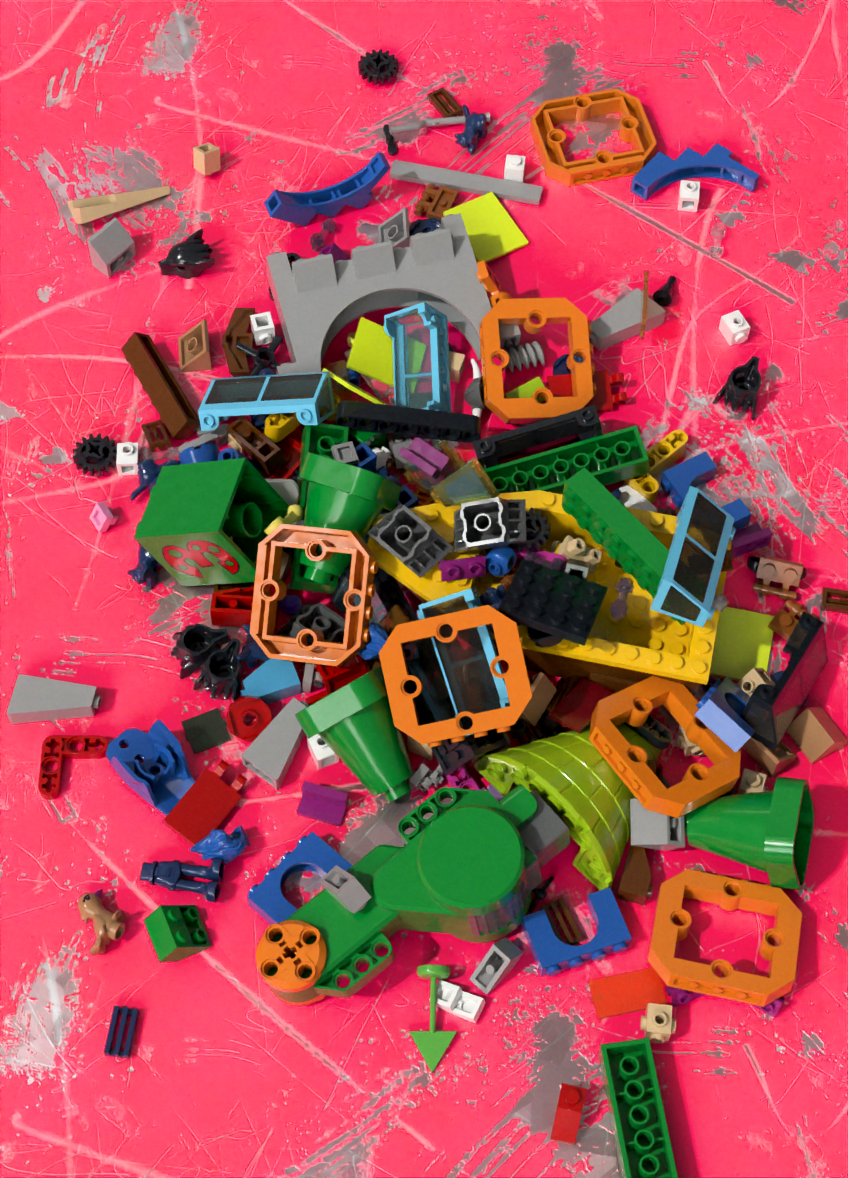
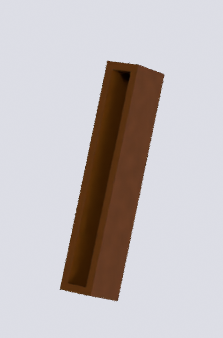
M134 332L121 348L125 359L134 370L135 376L139 379L143 390L151 399L152 405L156 408L160 419L168 428L169 434L175 439L188 440L199 428L200 419L150 335Z

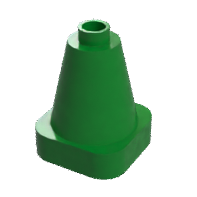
M309 452L305 455L298 475L299 479L308 483L304 526L357 531L363 540L382 510L391 512L396 508L402 491V487L381 475ZM320 544L316 547V553L318 556H320L323 551L322 546ZM301 549L299 563L307 566L304 578L329 586L332 575L337 577L343 575L346 567L351 562L352 554L333 552L331 558L327 561H312L306 556L305 549Z
M382 666L373 669L294 714L307 738L309 739L318 734L373 796L383 793L389 803L412 790L406 779L414 773L401 730L394 726Z
M777 777L774 790L720 796L684 815V831L690 846L766 872L772 887L802 890L814 829V803L808 780Z

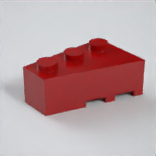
M273 584L270 586L269 589L270 594L272 596L276 592V588ZM238 587L214 592L210 607L212 625L243 627V625L251 624L254 587L245 589ZM277 601L275 629L278 627L280 601Z

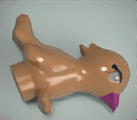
M103 889L85 893L78 900L81 920L85 919V923L89 919L93 920L96 941L89 950L91 955L105 953L106 945L111 940L118 941L125 930V924L123 923L126 918L125 914L121 910L112 913L104 908L102 903Z

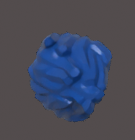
M373 622L369 623L370 641L358 653L360 657L368 661L380 658L379 652L388 639L385 629L380 624Z
M242 826L235 828L231 835H228L223 830L212 829L210 834L194 844L190 851L203 854L201 857L203 860L212 858L223 859L225 865H227L243 853L246 846H250V842Z

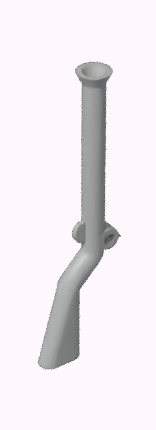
M487 112L485 115L487 122L490 123V113ZM465 116L435 119L433 117H425V120L417 123L389 125V133L393 135L431 126L465 123Z

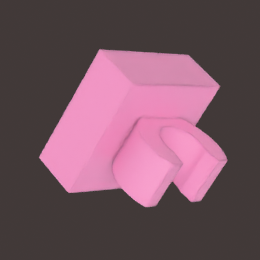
M104 502L96 503L90 515V519L99 533L106 532L109 525H114L118 519V516L111 514L113 508L107 507Z

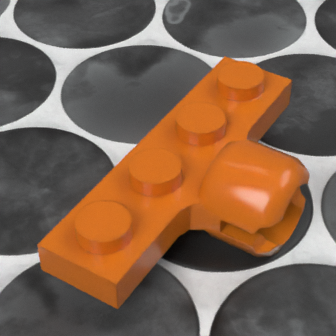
M483 260L476 263L479 270L476 272L477 278L480 283L484 284L487 293L491 294L489 298L491 308L500 299H512L486 262Z

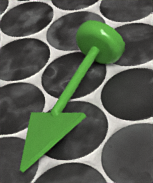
M422 965L417 967L418 977L430 980V1031H409L431 1073L435 1070L457 1031H436V980H443L450 976V967L444 965Z

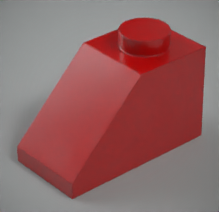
M562 1083L551 1140L575 1145L586 1088Z

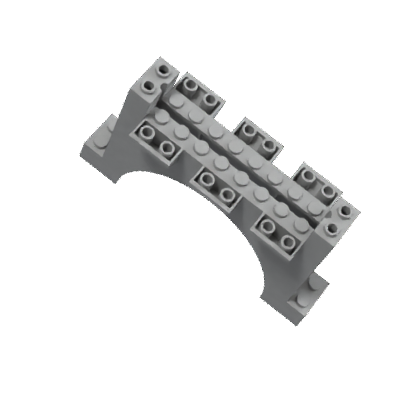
M461 213L442 217L441 228L432 232L417 233L414 236H410L409 247H398L393 250L391 241H379L368 246L361 245L351 249V260H339L334 263L332 254H320L313 258H301L292 262L291 271L286 252H274L266 256L267 278L292 362H286L277 366V374L321 372L322 361L331 341L351 321L379 309L408 308L423 302L447 316V321L465 336L472 346L478 361H481L479 324L492 308L484 284L479 282L476 272L479 270ZM499 325L500 349L506 348L508 351L510 346L516 349L521 337L518 325ZM282 396L281 400H287L293 396Z

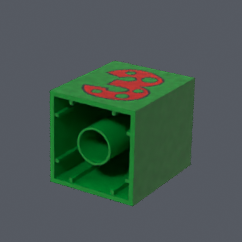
M246 458L162 466L156 484L151 489L150 499L143 517L137 524L134 539L183 587L255 582L258 544L268 536L264 530L278 516L284 519L289 505Z

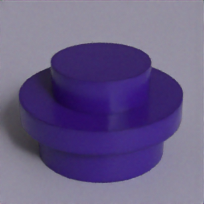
M293 594L286 595L280 601L282 612L290 616L294 615L302 607L301 599Z

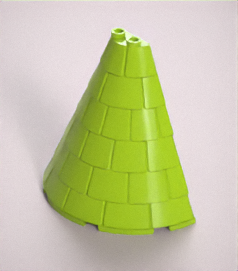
M646 722L642 725L643 727H649ZM624 723L616 726L630 745H636L645 750L647 753L646 764H648V760L658 761L662 749L654 747ZM590 725L581 733L572 730L480 758L473 767L503 797L512 791L515 785L518 786L519 784H522L529 792L534 790L569 828L570 837L581 847L572 864L599 891L612 887L616 870H618L625 845L628 843L631 834L630 799L636 797L589 741Z

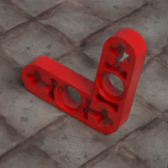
M52 735L47 737L42 745L38 785L41 796L46 800H53L59 796L64 759L104 758L109 744L108 740L100 735ZM53 743L57 744V747H55L54 750L55 756H52V752L50 749ZM73 743H81L83 746L79 751L70 750ZM86 743H89L90 747H88L89 751H87ZM99 743H102L103 747H101L100 750L97 751L95 747H97ZM50 763L58 765L54 772H47L45 770L46 766ZM48 779H52L51 782L53 785V788L50 792L46 791V788L49 787Z

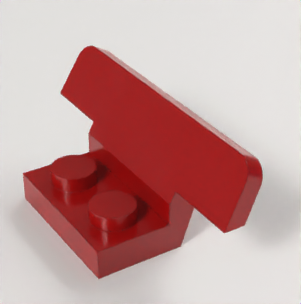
M356 654L343 666L314 664L324 684L325 691L306 698V702L310 706L365 675L367 669L363 659Z

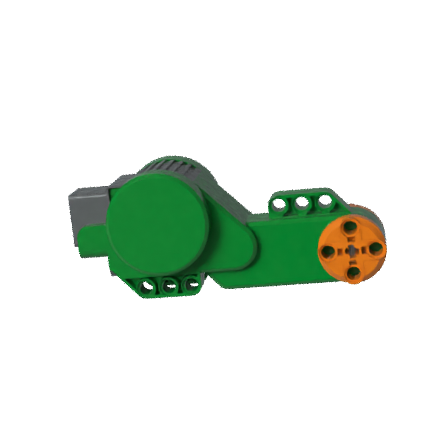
M519 784L499 801L484 787L480 790L442 787L399 822L398 831L404 842V847L379 845L346 871L353 875L371 896L362 910L357 911L355 914L351 913L324 888L286 920L267 927L256 950L257 968L278 999L290 1005L301 1006L320 1001L326 995L343 998L354 995L394 961L395 952L388 939L400 929L448 933L458 939L473 943H485L503 938L514 931L522 922V917L527 914L531 904L532 890L542 882L541 868L571 844L569 828L534 790L529 792L522 784ZM445 798L453 799L449 804L441 803ZM427 813L434 814L429 819L423 818V816ZM408 828H415L409 835L404 833ZM386 948L389 950L385 956H377V952L380 949ZM362 964H369V965H370V966H369V969H368L367 971H365V972H359V971H358V968H359L360 965H362ZM342 980H350V984L346 988L339 987V983Z

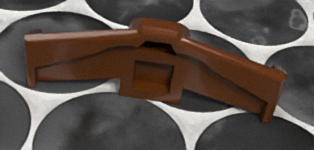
M235 308L226 332L222 337V347L225 350L229 373L233 377H244L250 374L246 354L237 350L236 346L239 342H242L253 349L254 335L253 333H247L251 324L250 315H255V308Z

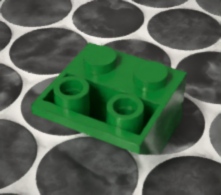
M160 905L144 919L159 962L180 961L212 947L196 905Z

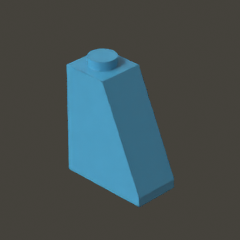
M273 658L267 660L243 680L244 689L240 690L242 697L257 696L266 704L302 693L301 683L293 662Z

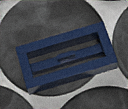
M114 1006L104 1050L105 1056L129 1059L139 1015L138 1009ZM119 1014H122L115 1050H111ZM131 1015L124 1052H121L127 1017Z

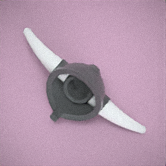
M471 359L473 380L464 392V399L472 407V415L478 416L481 419L482 411L489 408L484 405L483 378L480 367L475 359Z

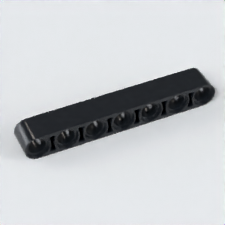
M349 400L341 401L337 405L336 424L349 427L351 430L472 443L481 439V419L475 415Z

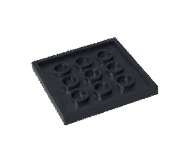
M522 559L498 611L518 624L585 646L608 587L581 579L575 575L560 572L554 568L536 564L533 561Z

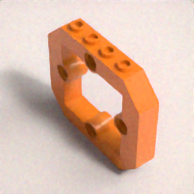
M616 88L544 101L531 117L530 133L545 175L569 187L636 175L655 156L657 142L640 99ZM619 112L621 120L618 136L621 141L631 143L632 151L612 154L607 150H600L595 153L594 158L566 162L563 154L565 151L566 134L561 129H554L553 124L573 120L584 122L590 117Z
M567 298L500 299L482 318L479 324L484 405L506 424L536 423L584 408L596 394V384L592 381V375H594L595 371L594 363H591L593 345L589 343L591 324H588L587 316ZM530 318H536L539 324L532 323ZM545 324H567L570 354L566 364L571 370L573 397H553L549 389L542 387L535 390L531 398H504L502 372L509 363V355L506 351L500 349L499 325H523L528 333L537 334ZM574 356H579L583 363L576 362ZM493 359H500L502 365H496L493 362ZM537 397L544 398L546 403L540 404L537 401Z
M281 524L258 544L250 634L268 658L343 666L367 646V642L371 638L369 620L373 617L371 600L376 591L373 581L374 574L378 570V562L376 561V555L358 532ZM319 544L323 549L320 556L316 553V547ZM283 547L305 549L306 556L312 561H327L331 558L333 552L352 554L349 589L343 598V603L347 608L343 643L324 641L323 633L316 628L303 629L297 634V637L274 635L277 601L282 600L287 592L285 583L280 580ZM272 584L276 588V592L273 596L270 594L269 591L270 586ZM356 594L361 597V603L358 606L354 603V596ZM309 634H311L314 639L312 645H309L307 642V636Z
M489 605L398 624L379 652L394 726L419 743H428L429 748L442 745V740L451 738L452 743L465 740L464 735L474 733V738L488 735L487 730L497 729V733L511 730L510 725H514L533 697L517 623ZM492 624L499 656L491 661L490 670L495 677L504 678L510 706L475 714L470 711H463L452 719L420 725L414 698L422 693L423 683L419 677L409 675L403 643L435 636L441 642L450 643L458 637L459 631ZM444 625H450L453 629L452 635L448 638H444L440 633L441 627ZM500 660L506 661L509 665L508 671L504 674H500L496 670V664ZM409 680H413L417 684V689L412 694L405 690V684ZM468 716L472 719L473 725L470 729H463L461 727L460 720L462 717Z
M651 676L599 700L591 717L589 741L646 810L679 818L732 790L740 776L741 751L734 752L694 715L699 709L696 706L698 701L683 684ZM662 704L683 727L687 739L697 744L714 764L710 768L700 763L691 764L681 782L668 789L645 763L647 760L645 750L639 746L630 745L616 728V726L625 722L634 727L644 725L651 710Z
M686 869L661 883L647 961L669 987L765 1007L775 1001V999L790 992L796 974L802 912L781 888L772 887L769 884H757L745 879L729 878L725 875L705 873L701 870ZM683 897L717 904L727 911L741 909L774 916V927L764 932L759 946L760 955L769 961L768 977L735 971L732 965L723 959L714 960L711 965L674 958L676 941L684 940L687 937L692 922L690 913L682 909Z

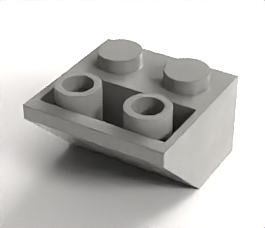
M116 217L107 222L103 228L91 235L87 240L92 266L108 278L137 255L133 239Z
M637 798L630 799L631 846L662 851L685 847L684 815L675 818L646 810Z

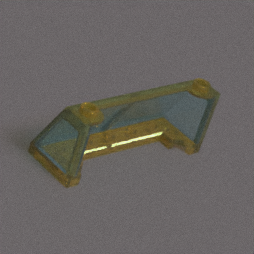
M439 440L431 445L450 458V461L437 480L409 461L402 466L406 471L403 475L410 484L413 482L429 494L436 504L440 503L444 507L495 498L500 495L478 459L473 457L468 462H465L459 458L454 449L450 448L446 440Z

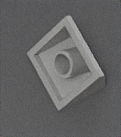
M406 207L378 226V241H391L393 250L398 247L405 248L410 246L408 209Z

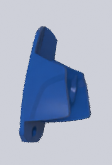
M157 720L147 734L137 728L128 729L108 744L106 757L116 773L139 796L166 816L195 783V780L191 777L180 742L161 720ZM122 745L128 746L127 748H121Z

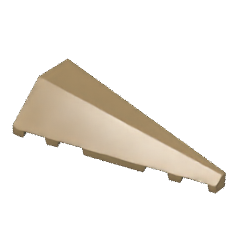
M162 186L68 200L67 204L76 224H83L168 195L171 192L170 186Z

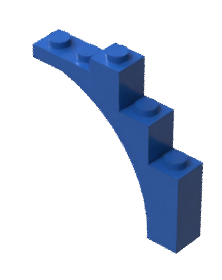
M716 143L704 156L689 147L676 160L658 152L632 178L631 192L647 200L656 191L671 183L692 178L727 180L753 192L757 188L760 175L743 166L738 161L731 159L732 152Z
M377 152L367 166L335 185L315 191L297 193L274 190L264 204L270 217L307 226L317 213L334 218L345 205L363 209L373 197L371 190L391 167L384 153Z

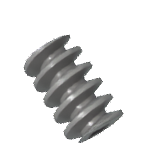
M533 341L531 345L525 343L523 347L519 344L516 346V349L510 346L508 351L506 348H502L509 355V363L506 368H509L511 373L514 372V366L521 371L522 364L525 365L526 369H529L530 362H532L534 367H537V361H540L542 366L545 365L543 348L537 341Z

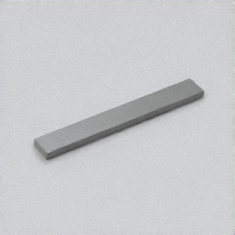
M399 160L393 161L390 171V178L424 185L434 184L435 187L444 186L457 191L479 195L493 192L496 198L539 205L543 186Z

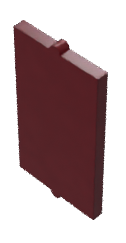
M583 678L549 713L548 718L562 724V727H568L581 733L591 723L592 713L598 701L615 693L603 688L601 684L597 685Z

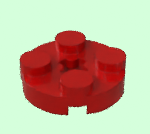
M243 696L236 699L229 705L226 715V722L230 732L237 738L247 742L254 741L272 721V714L268 705L257 696ZM250 713L251 715H255V718L252 719L251 724H248L247 721H243V718H245L246 714Z

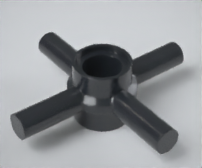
M276 335L269 347H261L257 351L242 342L237 344V350L253 358L254 368L249 376H258L259 372L265 368L277 371V366L281 364L275 361L274 352L283 340L280 336Z

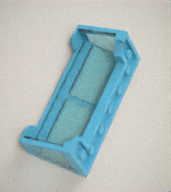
M425 302L384 315V332L392 338L395 406L451 412L447 316Z

